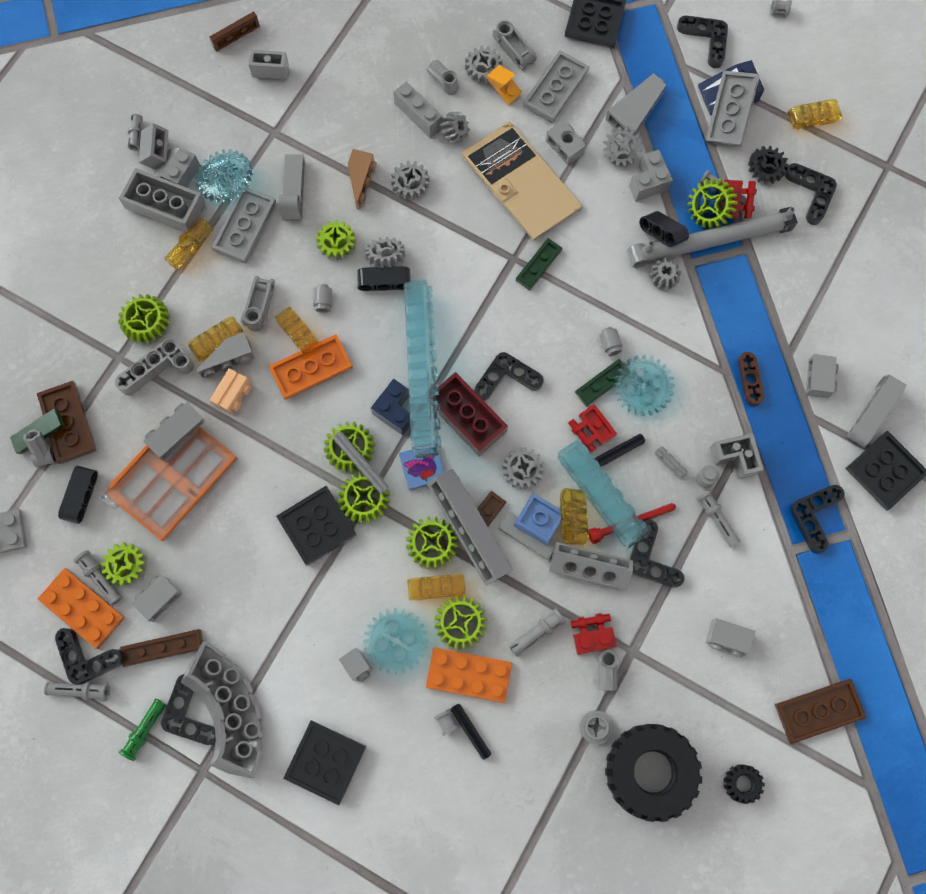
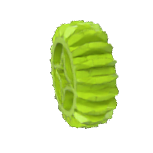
M711 178L710 183L705 179L704 186L698 183L699 189H692L695 195H689V198L693 199L692 202L687 203L688 206H692L688 213H694L691 219L697 218L696 224L702 223L704 228L709 225L711 229L714 227V224L716 227H721L720 221L727 224L726 217L733 218L729 214L730 211L736 212L732 205L738 204L737 201H732L733 198L737 197V194H730L734 188H728L729 183H723L722 179H718L716 182L715 178ZM718 188L722 193L712 196L707 190ZM702 196L704 203L699 209V201ZM724 198H726V205L722 212L720 205L725 200ZM711 200L716 201L714 207L709 206ZM713 211L717 217L707 219L702 214Z
M139 294L138 299L132 296L133 301H126V307L121 306L123 312L118 313L121 318L118 320V323L121 325L120 329L124 332V335L133 342L137 340L138 343L142 344L145 340L149 344L150 339L156 341V336L163 337L161 332L167 331L165 325H170L168 308L156 296L151 298L148 294L145 297ZM136 328H138V329H140V328H146V330H135V329H136Z
M346 421L345 427H342L339 423L338 430L334 427L331 429L334 433L333 435L327 433L326 436L330 440H324V444L327 447L323 448V450L327 453L325 455L326 459H331L329 464L331 466L335 465L336 470L342 467V471L345 473L347 468H349L350 472L353 473L354 467L357 466L352 460L346 461L349 458L347 454L342 450L340 458L335 455L334 447L336 442L333 436L338 432H342L344 435L351 434L347 439L364 459L372 461V457L369 454H375V450L372 448L375 446V442L372 441L374 439L373 435H368L369 429L363 430L364 426L362 424L357 427L356 422L349 426V423ZM359 436L365 442L364 451L360 450V447L357 446Z
M359 472L358 478L352 474V481L345 479L348 485L340 486L345 492H338V495L343 497L338 500V503L344 504L340 509L346 511V517L352 515L351 520L353 522L359 517L358 521L360 524L363 523V518H366V522L369 524L370 517L377 521L376 514L384 516L381 509L388 510V506L384 503L391 502L389 498H386L391 495L390 491L380 494V500L376 505L372 497L377 489L366 476L363 477L362 472ZM360 484L372 485L365 489H361L360 487H358V485ZM353 490L357 497L354 504L350 506L349 496ZM360 494H368L367 497L369 499V502L367 500L364 501V499L363 501H361L362 499ZM363 506H368L372 509L367 512L357 511V509Z
M428 516L426 517L427 523L419 519L420 526L414 523L412 526L415 531L408 530L412 537H406V541L411 542L406 545V549H413L408 552V555H416L412 561L415 563L420 559V567L425 562L427 563L426 569H430V564H434V569H438V562L444 567L445 562L443 560L446 559L448 562H451L452 559L448 555H456V552L451 549L458 548V544L452 543L458 541V537H452L455 531L453 529L449 531L451 528L450 523L443 526L445 519H441L440 523H437L438 518L435 516L434 522H430V517ZM436 528L440 531H437L435 534H429L424 530ZM418 535L425 541L419 552L416 548ZM444 535L448 538L446 551L439 544ZM427 538L431 541L437 539V541H435L437 547L433 545L427 547V545L429 544ZM430 551L440 554V556L435 558H428L424 555Z
M456 595V602H453L450 597L448 598L449 605L445 602L441 603L445 608L444 610L437 608V612L441 616H434V619L440 621V623L434 624V628H441V630L436 632V635L443 634L444 636L440 641L444 642L448 639V647L454 642V649L457 650L458 644H462V649L465 650V643H469V646L472 648L474 646L473 639L477 643L480 642L477 635L484 637L485 633L480 631V629H487V625L482 624V622L488 619L487 617H481L485 613V609L477 610L481 606L480 603H477L475 606L472 605L475 600L474 598H471L468 603L466 602V595H464L463 601H459V595ZM457 607H467L474 613L462 615ZM452 610L454 620L444 627L445 616ZM456 613L459 618L462 617V619L466 620L464 622L465 631L463 628H460V625L458 627L455 625L457 623ZM477 618V628L470 636L467 625ZM459 630L465 638H454L448 632Z

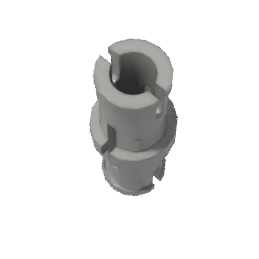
M140 114L131 115V124L128 128V148L133 151H137L140 148L143 120Z

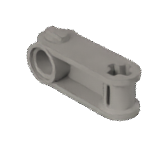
M502 20L497 24L492 36L519 69L522 70L525 68V65L537 60L535 51L510 21Z
M255 276L253 279L246 307L241 317L243 325L252 331H259L265 327L267 313L275 288L274 279L266 280L261 279L259 276ZM253 317H258L256 321H250Z

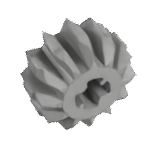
M457 111L449 112L442 118L443 122L440 125L443 127L441 133L445 134L444 139H448L452 143H458L468 137L467 132L470 128L467 125L469 122L466 121V115H462L461 112Z
M666 258L662 262L657 260L650 269L649 278L653 279L652 284L657 283L658 289L661 286L664 287V290H667L668 287L674 288L675 283L680 281L681 270H678L679 264L673 265V259L670 262H667Z

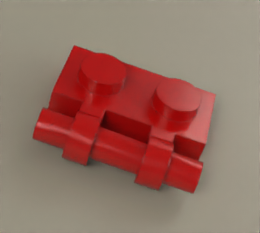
M724 180V183H729L728 188H734L730 194H737V197L732 199V201L738 202L737 205H732L736 212L730 211L729 214L733 218H739V211H745L744 218L752 219V212L755 211V206H753L754 196L757 195V189H755L756 181H749L748 188H742V180ZM742 194H747L746 205H740ZM724 198L725 200L722 201V205H721V210H722V212H723V210H724V208H725V205H726V198Z
M595 404L579 414L578 417L582 422L578 424L575 419L568 422L573 434L579 437L582 441V446L587 448L590 453L597 449L593 442L597 440L602 446L617 435ZM585 427H587L592 434V436H590L589 438L583 431Z
M598 613L593 617L584 618L583 616L578 617V620L570 621L572 629H580L579 634L573 635L577 655L617 647L613 627H604L605 622L611 621L610 614L602 615V613ZM597 624L598 630L587 632L586 626Z

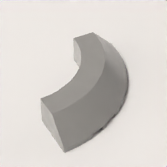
M203 640L180 683L193 690L202 699L211 714L216 742L210 766L228 774L255 778L262 753L261 741L263 732H261V713L252 693L253 689L248 680L238 670V666L233 664L225 656L226 654Z

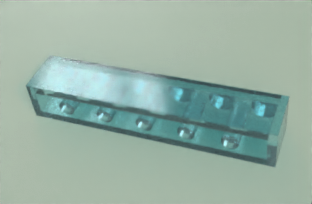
M576 440L560 450L557 459L627 550L646 537L648 527L642 519L639 520L635 515L636 512L632 505L625 502L622 492L619 489H615L611 484V478L601 471L598 461L595 458H591L587 447Z

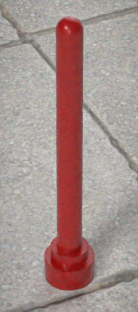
M670 503L603 529L591 528L587 530L588 537L594 545L601 542V539H604L606 535L674 511L676 505Z

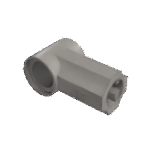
M433 60L427 68V72L443 87L445 93H456L458 90L457 74L452 70H448L439 60Z
M34 429L24 435L23 440L30 451L31 460L35 467L56 462L52 446H48L40 431Z
M603 650L597 658L599 663V690L617 691L618 655L614 651ZM607 653L613 659L609 665H606L603 660Z

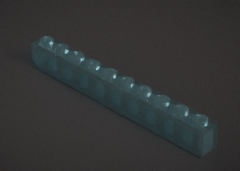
M426 279L404 283L412 452L416 458L439 455V448L442 447L441 436H438V430H441L440 419L437 418L440 406L439 402L436 401L439 389L437 383L435 384V378H438L437 368L434 367L437 356L436 351L433 350L436 340L435 335L432 334V329H435L434 319L431 318V313H434L433 303L430 302V297H433L432 287L428 286Z

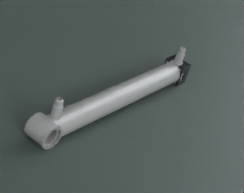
M791 206L780 209L778 213L689 234L687 241L673 247H669L661 241H650L646 245L643 243L632 245L627 249L632 267L640 268L650 262L664 258H671L780 231V234L789 232L795 228L798 221L794 213L795 208Z

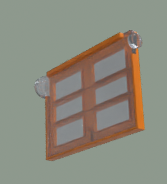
M199 427L163 460L146 445L113 480L100 498L114 510L120 506L163 542L236 461L237 457Z

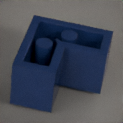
M393 378L371 407L372 415L402 436L414 421L413 414L402 407L410 396L409 389Z

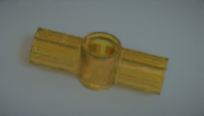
M199 218L188 232L182 233L179 236V242L164 259L172 267L179 269L190 255L198 252L201 242L213 230L212 226L203 218Z

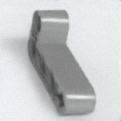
M285 154L283 195H279V210L283 220H302L305 174L304 155Z
M166 339L119 374L115 379V385L124 395H132L172 364L182 374L190 373L193 370L194 364L174 339ZM175 347L173 352H168L170 348ZM160 358L157 364H153L156 359ZM182 361H187L185 365L179 366ZM145 370L143 375L138 376L140 371Z
M890 374L883 376L875 388L877 391L849 431L847 438L865 447L905 390L906 384Z

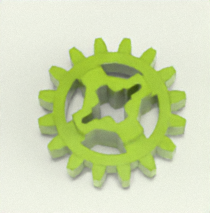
M337 220L334 221V224L328 221V226L322 224V231L318 230V236L316 237L317 247L321 249V254H326L327 258L334 256L335 260H337L338 256H341L343 259L345 253L350 255L349 249H354L353 243H356L354 230H351V226L347 225L345 227L344 221L338 224Z
M122 542L121 547L114 544V550L108 548L109 555L102 556L106 559V562L101 563V566L106 568L102 573L108 574L106 579L109 581L113 580V584L117 585L120 582V585L125 586L126 581L129 584H133V578L139 580V572H145L141 569L142 566L146 565V562L141 560L145 555L139 554L141 549L135 548V545L131 543L127 546V543ZM126 562V565L121 566V563Z

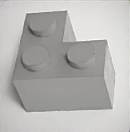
M659 150L643 154L639 163L642 173L633 175L629 185L635 201L669 191L673 181Z
M753 433L715 441L710 447L715 465L734 461L739 479L756 476L764 470Z

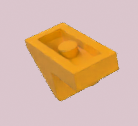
M498 65L486 78L508 105L522 91L512 80L515 73Z

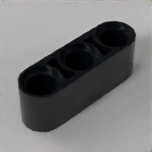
M659 211L640 218L641 229L669 247L685 242L689 238V232L684 225Z
M394 266L391 268L365 267L357 270V288L361 291L406 290L411 287L410 268L405 266Z
M81 466L74 468L59 508V519L77 524L82 522L97 481V470Z

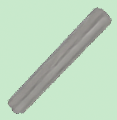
M342 432L336 433L333 436L334 441L379 493H385L389 487Z

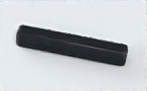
M638 434L597 456L593 460L595 466L600 468L645 443V438L642 434Z
M456 704L453 706L451 711L480 757L483 760L491 756L487 745L461 705Z

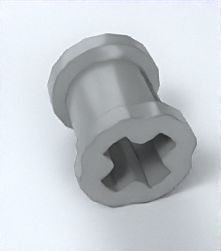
M773 0L770 14L780 13L788 16L792 0Z
M450 709L434 717L435 720H438L443 730V736L459 728V725L455 724L450 714Z

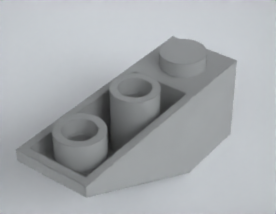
M242 332L226 338L197 369L202 378L212 377L216 372L228 371V369H232L235 365L246 364L251 359H254L255 356L246 334Z

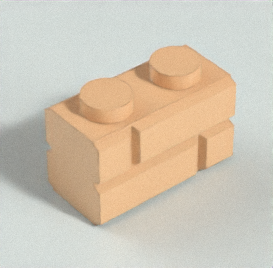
M228 369L209 401L213 406L232 415L234 411L237 412L241 407L243 396L249 394L251 382L247 377L232 369Z

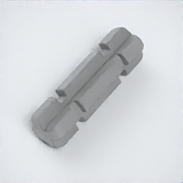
M663 446L655 451V455L659 459L662 458V462L672 472L675 471V475L679 479L687 474V470L683 466L681 467L680 463L670 453L668 454Z

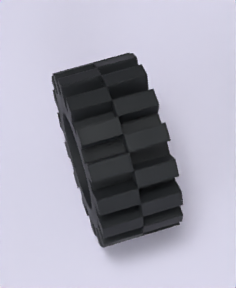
M738 764L735 767L732 766L730 771L725 773L727 776L723 780L725 781L724 789H727V795L731 796V799L744 804L754 803L756 799L759 800L761 798L760 794L764 793V790H762V786L765 787V783L762 782L763 776L759 775L760 772L752 766ZM745 775L751 780L749 791L741 792L737 788L736 783L740 776Z

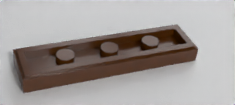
M201 629L121 646L120 650L125 654V662L122 666L128 667L197 651L203 642Z

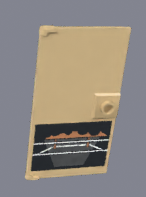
M510 121L461 152L463 158L532 240H535L583 207Z

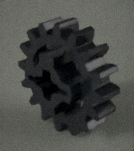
M762 146L761 150L757 148L752 153L748 162V166H750L748 171L753 172L752 178L758 177L757 182L764 180V184H767L768 181L774 184L776 180L780 181L786 174L789 164H786L788 158L782 157L784 152L778 153L779 148L772 150V146H769L768 149Z

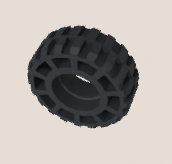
M644 724L624 731L617 741L613 742L611 745L612 749L606 757L607 768H605V775L608 781L607 786L614 800L626 812L645 821L666 822L671 818L681 816L685 809H690L693 805L691 802L694 798L698 797L700 792L698 791V786L702 784V776H700L702 766L701 761L697 759L696 755L698 753L696 749L691 747L689 740L684 735L664 725ZM647 752H658L664 755L670 763L671 779L662 791L647 792L635 780V764L638 758Z

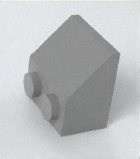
M180 147L173 148L167 152L166 163L159 166L153 175L187 188L201 165L196 154Z

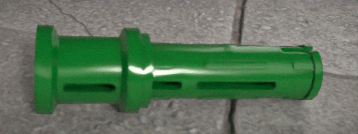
M155 698L136 731L129 734V740L123 749L119 750L118 753L135 761V755L141 746L145 745L147 734L166 706L164 702Z

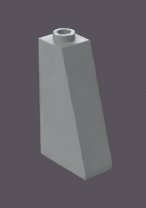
M653 73L608 110L606 121L616 131H618L619 126L622 127V131L627 126L629 127V132L634 129L635 133L633 135H637L662 97L666 84Z

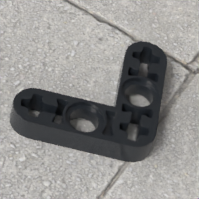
M685 15L680 17L677 24L678 32L687 35L709 37L708 64L712 68L721 67L726 53L727 23L723 20ZM703 24L707 29L701 30L698 28V25ZM718 28H720V30H721L720 35H717V34H718ZM718 41L722 46L716 47L713 42ZM716 53H718V56H717V60H718V61H715V58H714Z
M792 163L788 166L785 177L790 182L815 191L805 218L809 224L817 225L825 216L837 183L832 177L800 164ZM812 176L815 179V182H808L806 177ZM826 184H829V189L827 190V192H823L825 190ZM817 198H823L826 203L819 204ZM816 209H817V210H819L818 213H817V215H816L817 218H814V217H813V216H814L813 214H814V212H815Z
M501 352L495 357L477 383L475 392L484 401L488 400L505 375H508L532 391L539 390L543 385L544 379L539 372L510 354ZM499 359H507V364L500 365ZM512 362H513L514 364H513L512 367H511V371H509V370H508V369H509V365L511 366V364H512ZM521 367L524 369V374L517 376L514 373V369ZM495 372L499 377L497 380L491 381L488 378V374ZM529 372V378L527 377V380L525 381L524 379L526 378L527 373ZM535 378H538L539 384L535 383L534 385H532L531 379L534 380ZM486 383H487V384H488V387H487V389H486V393H487V394L483 393L482 395H480V390H479V389H481V390L484 389V387L486 386Z
M839 485L829 486L799 499L790 507V512L807 546L813 553H822L827 550L829 545L814 513L838 503L844 498V490ZM837 491L838 495L836 497L833 496L827 499V495ZM813 497H819L822 500L820 507L813 504ZM803 506L804 510L797 512L796 508ZM806 515L809 516L808 518H805V519L802 520V521H801V519H800V518H802V517H805ZM809 521L814 525L812 532L805 529V522ZM817 532V536L810 538L811 535ZM816 541L822 542V545L820 547H815L814 544L816 543Z
M645 520L639 527L629 560H633V563L639 561V565L643 567L649 564L646 574H644L645 569L639 568L635 570L633 565L632 574L671 588L681 586L685 577L680 570L649 560L658 532V526L653 520ZM648 524L651 525L653 531L648 534V537L640 538V536L644 537L646 534L644 527ZM640 542H645L648 545L647 552L643 553L638 550ZM652 567H658L661 570L660 577H653L651 575ZM667 570L668 573L666 575L673 576L674 574H677V578L680 580L675 582L674 584L672 583L673 579L666 577L665 581L662 579L664 578Z
M62 628L55 635V642L68 680L72 684L88 682L120 667L125 662V654L120 649L108 650L85 661L77 634L73 629ZM65 634H69V637L66 638V641H63ZM72 650L76 653V659L73 662L68 659V654ZM114 655L118 656L115 662H106V660L112 659ZM95 661L101 664L98 672H94L92 668ZM78 671H87V673H84L80 675L79 678H76L75 675L78 674Z
M182 674L176 680L161 721V726L168 733L205 745H213L216 742L215 737L207 741V736L200 735L199 739L197 737L201 731L210 732L213 730L212 734L215 735L214 726L185 717L194 691L186 686L184 692L188 693L187 696L177 694L178 690L183 691L184 685L180 683L184 676ZM177 697H181L184 700V705L181 709H177L174 706V700ZM174 718V722L182 724L181 728L177 726L169 728L170 725L167 721ZM189 723H193L196 726V732L193 735H188L185 731Z

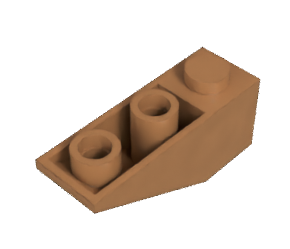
M352 149L348 161V169L356 208L359 210L361 203L364 204L365 191L366 188L370 187V176L372 172H375L377 163L374 161L372 153Z

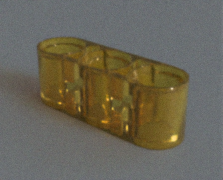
M837 99L798 105L788 111L794 130L830 124L842 118Z
M290 306L275 316L278 324L302 353H305L319 343L315 335Z
M228 317L192 339L188 346L198 361H204L226 338L244 331L235 317Z
M564 488L560 494L562 540L566 544L585 545L588 541L586 494L583 490Z
M464 574L407 579L409 600L452 597L466 594Z

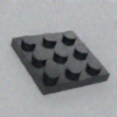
M573 0L564 37L615 48L626 0Z
M888 430L845 468L886 511L890 510L926 476V468Z
M324 486L276 516L306 566L357 535L327 486Z
M310 720L283 779L340 805L367 746Z

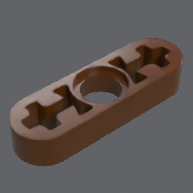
M745 352L738 359L744 398L748 405L757 406L764 399L757 358L753 353ZM745 358H747L748 361H751L749 366L747 365V362H743ZM753 375L756 379L755 383H748L746 376ZM753 391H754V395H755V396H758V398L756 399V401H755L754 398H751V397H750V396L753 394Z

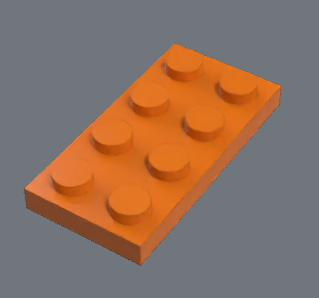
M337 334L268 366L285 400L353 368Z
M66 568L59 573L38 597L42 604L95 649L101 647L125 618Z
M433 647L426 688L505 703L512 662Z

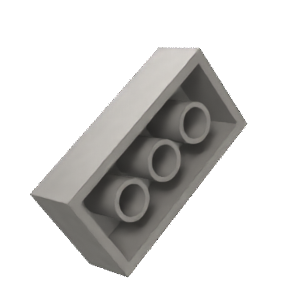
M137 168L134 169L119 197L125 209L189 234L193 230L206 204L201 193Z

